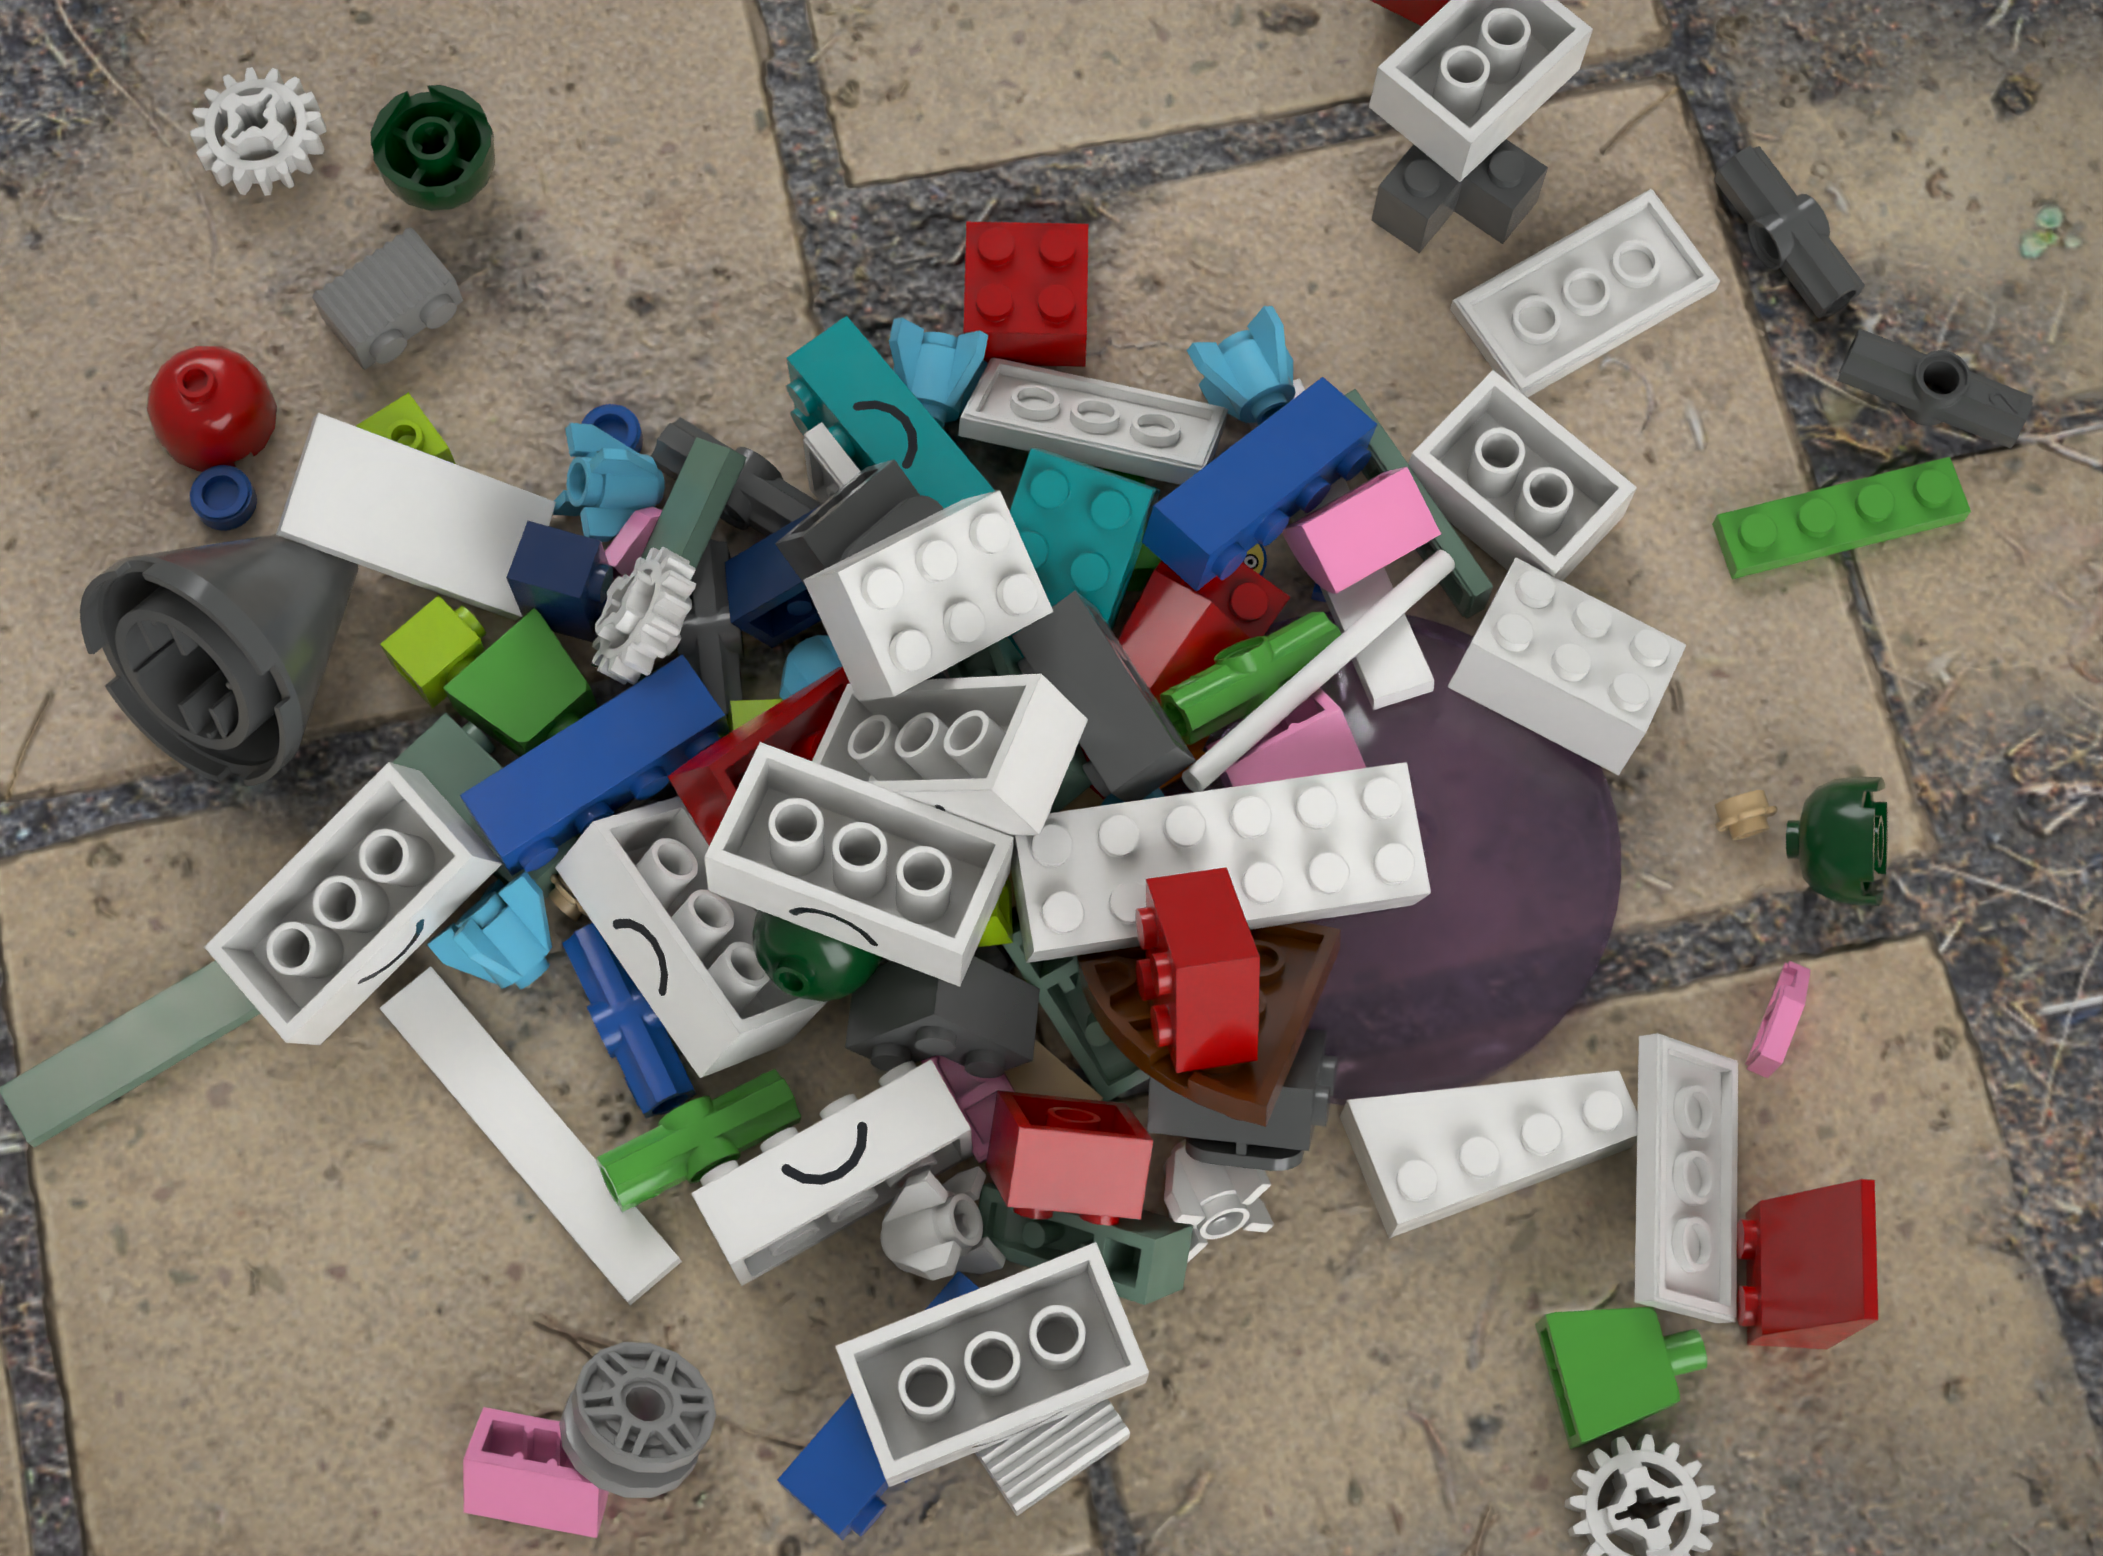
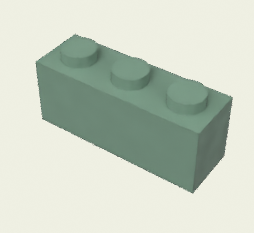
M445 713L392 763L421 771L500 860L460 797L462 793L503 768L490 756L496 748L473 723L469 721L461 728ZM580 833L558 846L559 851L557 855L546 865L537 870L527 872L542 889L544 900L555 888V884L550 880L553 874L559 875L555 867L581 836ZM502 864L493 875L500 879L504 885H507L525 872V870L522 869L511 876L504 864Z

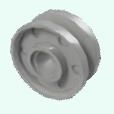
M622 1342L600 1350L583 1366L575 1388L570 1393L559 1423L562 1448L576 1471L596 1487L625 1498H653L676 1489L692 1472L700 1451L706 1446L710 1438L716 1418L712 1391L699 1370L678 1353L652 1343Z

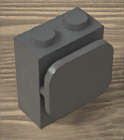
M893 459L864 468L776 542L775 545L804 583V579L944 508L933 498L920 496L898 463Z
M1307 1028L1266 1127L1246 1121L1234 1120L1224 1114L1198 1105L1169 1090L1150 1077L1147 1132L1186 1137V1153L1191 1158L1203 1163L1268 1171H1283L1298 1166L1302 1162L1304 1151H1309L1315 1126L1327 1127L1330 1096H1334L1338 1057L1326 1055L1327 1030Z

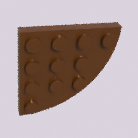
M1308 922L1251 929L1250 931L1260 956L1258 1061L1176 1073L1168 1046L1157 1047L1151 1025V1006L1154 1003L1153 1000L1142 1001L1139 993L1136 961L1146 959V949L1142 950L1141 946L1077 955L1080 983L1089 1008L1104 1033L1129 1060L1169 1090L1198 1105L1224 1114L1234 1120L1246 1121L1266 1127L1339 953L1341 929Z

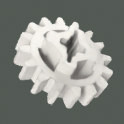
M253 67L246 69L245 81L237 83L229 74L223 76L226 90L221 94L211 89H207L204 92L210 107L209 109L194 108L192 114L199 127L191 130L190 135L198 150L196 153L204 169L212 171L219 185L223 187L233 179L239 194L246 195L252 183L259 184L266 196L271 195L272 182L281 180L289 189L294 187V179L291 173L297 169L311 174L313 167L308 154H323L325 149L319 135L327 131L315 96L312 92L305 93L300 79L294 76L284 84L278 69L275 68L268 72L265 79H258ZM296 116V130L292 137L289 134L295 128L292 119ZM224 127H228V129L222 134ZM221 137H223L225 141V144L223 146L221 145Z
M653 547L650 549L646 560L641 557L636 560L634 570L630 576L624 574L623 577L618 576L606 592L607 601L602 615L595 623V632L599 636L593 642L592 647L598 651L592 662L599 666L597 671L624 685L627 682L634 685L637 683L641 673L646 676L651 673L657 656L663 659L675 650L681 640L680 632L685 617L692 609V600L689 596L696 587V583L690 581L696 570L695 567L689 565V560L665 547H662L660 550Z
M1649 1434L1639 1438L1636 1449L1633 1451L1624 1436L1611 1441L1613 1458H1610L1599 1448L1592 1451L1587 1457L1595 1470L1594 1473L1579 1469L1571 1477V1480L1583 1489V1494L1565 1500V1508L1580 1512L1581 1521L1567 1529L1569 1536L1580 1537L1586 1535L1590 1542V1545L1585 1548L1581 1556H1633L1616 1547L1606 1536L1613 1533L1631 1542L1636 1555L1691 1556L1689 1554L1690 1549L1703 1553L1709 1551L1713 1543L1701 1534L1700 1530L1701 1527L1719 1522V1515L1703 1510L1702 1500L1716 1493L1714 1486L1702 1485L1697 1487L1692 1479L1699 1472L1702 1466L1698 1460L1684 1466L1677 1463L1680 1445L1675 1442L1667 1445L1660 1453L1655 1452L1653 1436ZM1647 1467L1664 1474L1675 1487L1667 1488L1651 1479ZM1613 1473L1614 1479H1612L1615 1493L1608 1507L1598 1510L1600 1490L1606 1479ZM1637 1500L1642 1504L1650 1502L1652 1505L1662 1502L1667 1504L1666 1507L1656 1511L1655 1515L1649 1517L1646 1523L1643 1519L1631 1520L1628 1517L1617 1520L1615 1516L1627 1511V1507L1636 1503ZM1685 1512L1682 1533L1670 1549L1669 1545L1672 1542L1668 1530L1675 1516Z

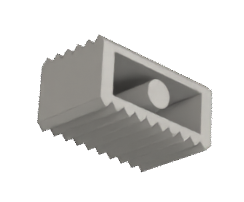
M406 228L402 235H396L393 241L386 242L383 248L376 249L373 255L366 256L363 262L356 263L353 269H347L343 276L335 277L332 283H326L322 290H316L312 296L326 325L330 327L332 332L364 370L375 362L385 364L396 359L406 348L408 339L425 327L436 329L447 323L455 314L457 305L463 302L455 278L413 228Z

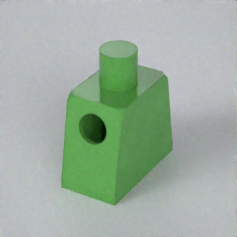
M535 608L443 687L453 708L461 716L519 757L594 711L598 706L589 684L544 618Z
M1653 1307L1554 1312L1545 1314L1535 1324L1570 1449L1584 1446L1672 1407L1680 1402V1393L1675 1376L1707 1368V1354L1699 1331L1691 1329L1663 1336L1657 1313Z

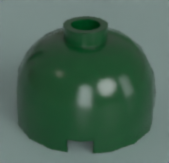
M444 85L427 86L429 92H421L413 96H409L408 91L395 96L378 113L370 132L373 160L386 186L406 204L429 211L452 210L470 202L487 185L495 166L494 134L481 105L464 91Z
M1855 776L1827 782L1817 787L1805 800L1800 820H1788L1786 829L1787 858L1799 859L1803 879L1816 893L1833 902L1850 905L1880 906L1883 900L1884 890H1871L1872 882H1874V870L1878 874H1886L1887 802H1874L1873 792H1878L1885 788V782L1882 777Z
M758 910L756 914L752 938L757 961L772 982L789 995L822 1002L841 999L861 987L876 971L883 959L881 956Z

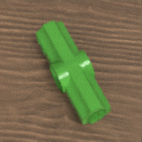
M1311 612L1268 636L1253 637L1229 646L1214 657L1215 665L1161 693V707L1184 743L1192 745L1239 718L1245 719L1338 638L1341 635L1339 627L1333 624L1324 612Z
M773 1069L713 1100L710 1096H702L684 1103L666 1114L658 1122V1127L598 1156L596 1163L611 1197L621 1211L624 1212L648 1199L658 1196L663 1191L685 1180L689 1184L700 1182V1179L715 1167L728 1161H737L741 1156V1152L767 1140L782 1130L800 1123L801 1114L786 1080L779 1075L776 1069Z

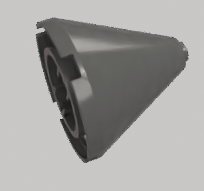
M276 534L127 557L116 561L86 587L80 605V623L84 643L88 654L94 655L101 648L103 649L108 662L116 674V677L105 685L106 689L132 723L167 755L190 770L217 782H221L232 772L248 776L243 780L246 786L262 784L285 767L299 750L358 573V564Z

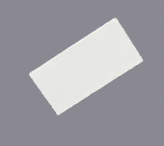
M1651 188L1455 298L1452 301L1450 310L1491 368L1528 398L1714 292L1720 280Z
M993 357L990 359L960 416L958 436L1029 452L1031 448L1044 449L1088 465L1181 485L1213 460L1225 429L1228 409Z
M318 413L313 418L276 535L516 621L522 617V614L507 581V574L527 521L549 526L556 502Z
M1659 1033L1639 1036L1635 1303L1713 1323L1736 1322L1737 1060Z

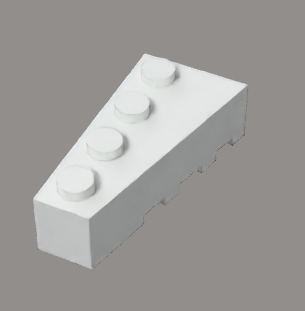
M1619 1071L1351 1099L1346 1101L1339 1116L1389 1238L1632 1148L1637 1142L1638 1113Z

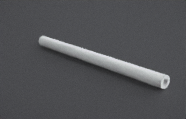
M1437 550L1185 770L1182 778L1188 788L1193 792H1201L1453 571L1455 568L1453 558L1444 550Z

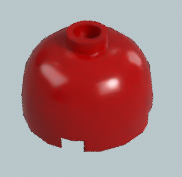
M195 346L176 353L159 368L149 386L147 412L157 440L167 450L169 455L177 463L203 472L208 468L219 465L236 467L235 461L245 458L250 452H252L253 456H256L263 450L275 429L277 405L265 376L243 354L223 346Z

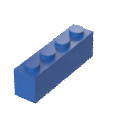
M1324 377L1320 378L1153 506L1142 543L1195 591H1198L1215 576L1221 580L1226 579L1241 565L1248 550L1257 543L1263 546L1272 543L1283 532L1290 517L1300 509L1304 513L1314 510L1326 497L1333 483L1341 477L1346 481L1353 479L1366 466L1372 455L1367 448L1377 423Z
M682 654L465 791L460 797L510 875L513 876L522 869L526 872L534 871L546 865L557 855L559 851L558 846L579 833L582 835L593 821L613 816V811L634 798L638 801L645 800L661 791L669 782L668 775L730 733L724 712Z
M958 1271L925 1310L980 1288ZM853 1393L777 1479L779 1484L842 1541L852 1530L860 1537L864 1535L887 1507V1504L880 1497L888 1489V1484Z

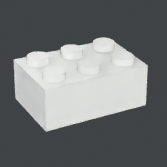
M1450 0L1378 66L1369 108L1456 180L1461 182L1580 69L1593 28L1558 0Z
M1494 370L1413 451L1409 461V466L1446 519L1506 570L1509 571L1516 557L1561 581L1576 568L1624 517L1637 489L1634 484Z
M1000 490L963 499L803 580L859 702L895 697L1053 612Z
M1515 557L1455 671L1448 688L1619 775L1644 737L1686 644Z

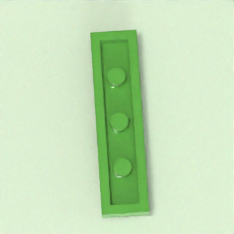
M1950 457L1718 514L1712 525L1732 579L1962 522L1965 521L1971 510Z

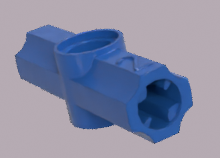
M591 923L574 931L573 935L562 942L591 1003L586 1007L611 1059L617 1058L625 1075L624 1079L639 1110L641 1109L646 1119L671 1112L695 1096L696 1092L667 1034L668 1031L596 926Z

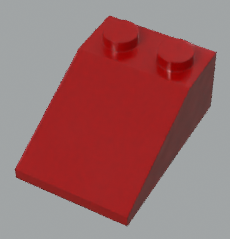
M843 666L836 668L723 736L668 775L669 780L709 846L760 742L809 761L813 760L847 684H850Z
M1859 1179L1761 1200L1745 1213L1746 1219H1739L1737 1223L1738 1259L1746 1260V1286H1740L1738 1289L1737 1321L1739 1326L1747 1327V1345L1829 1349L1879 1320L1875 1180Z

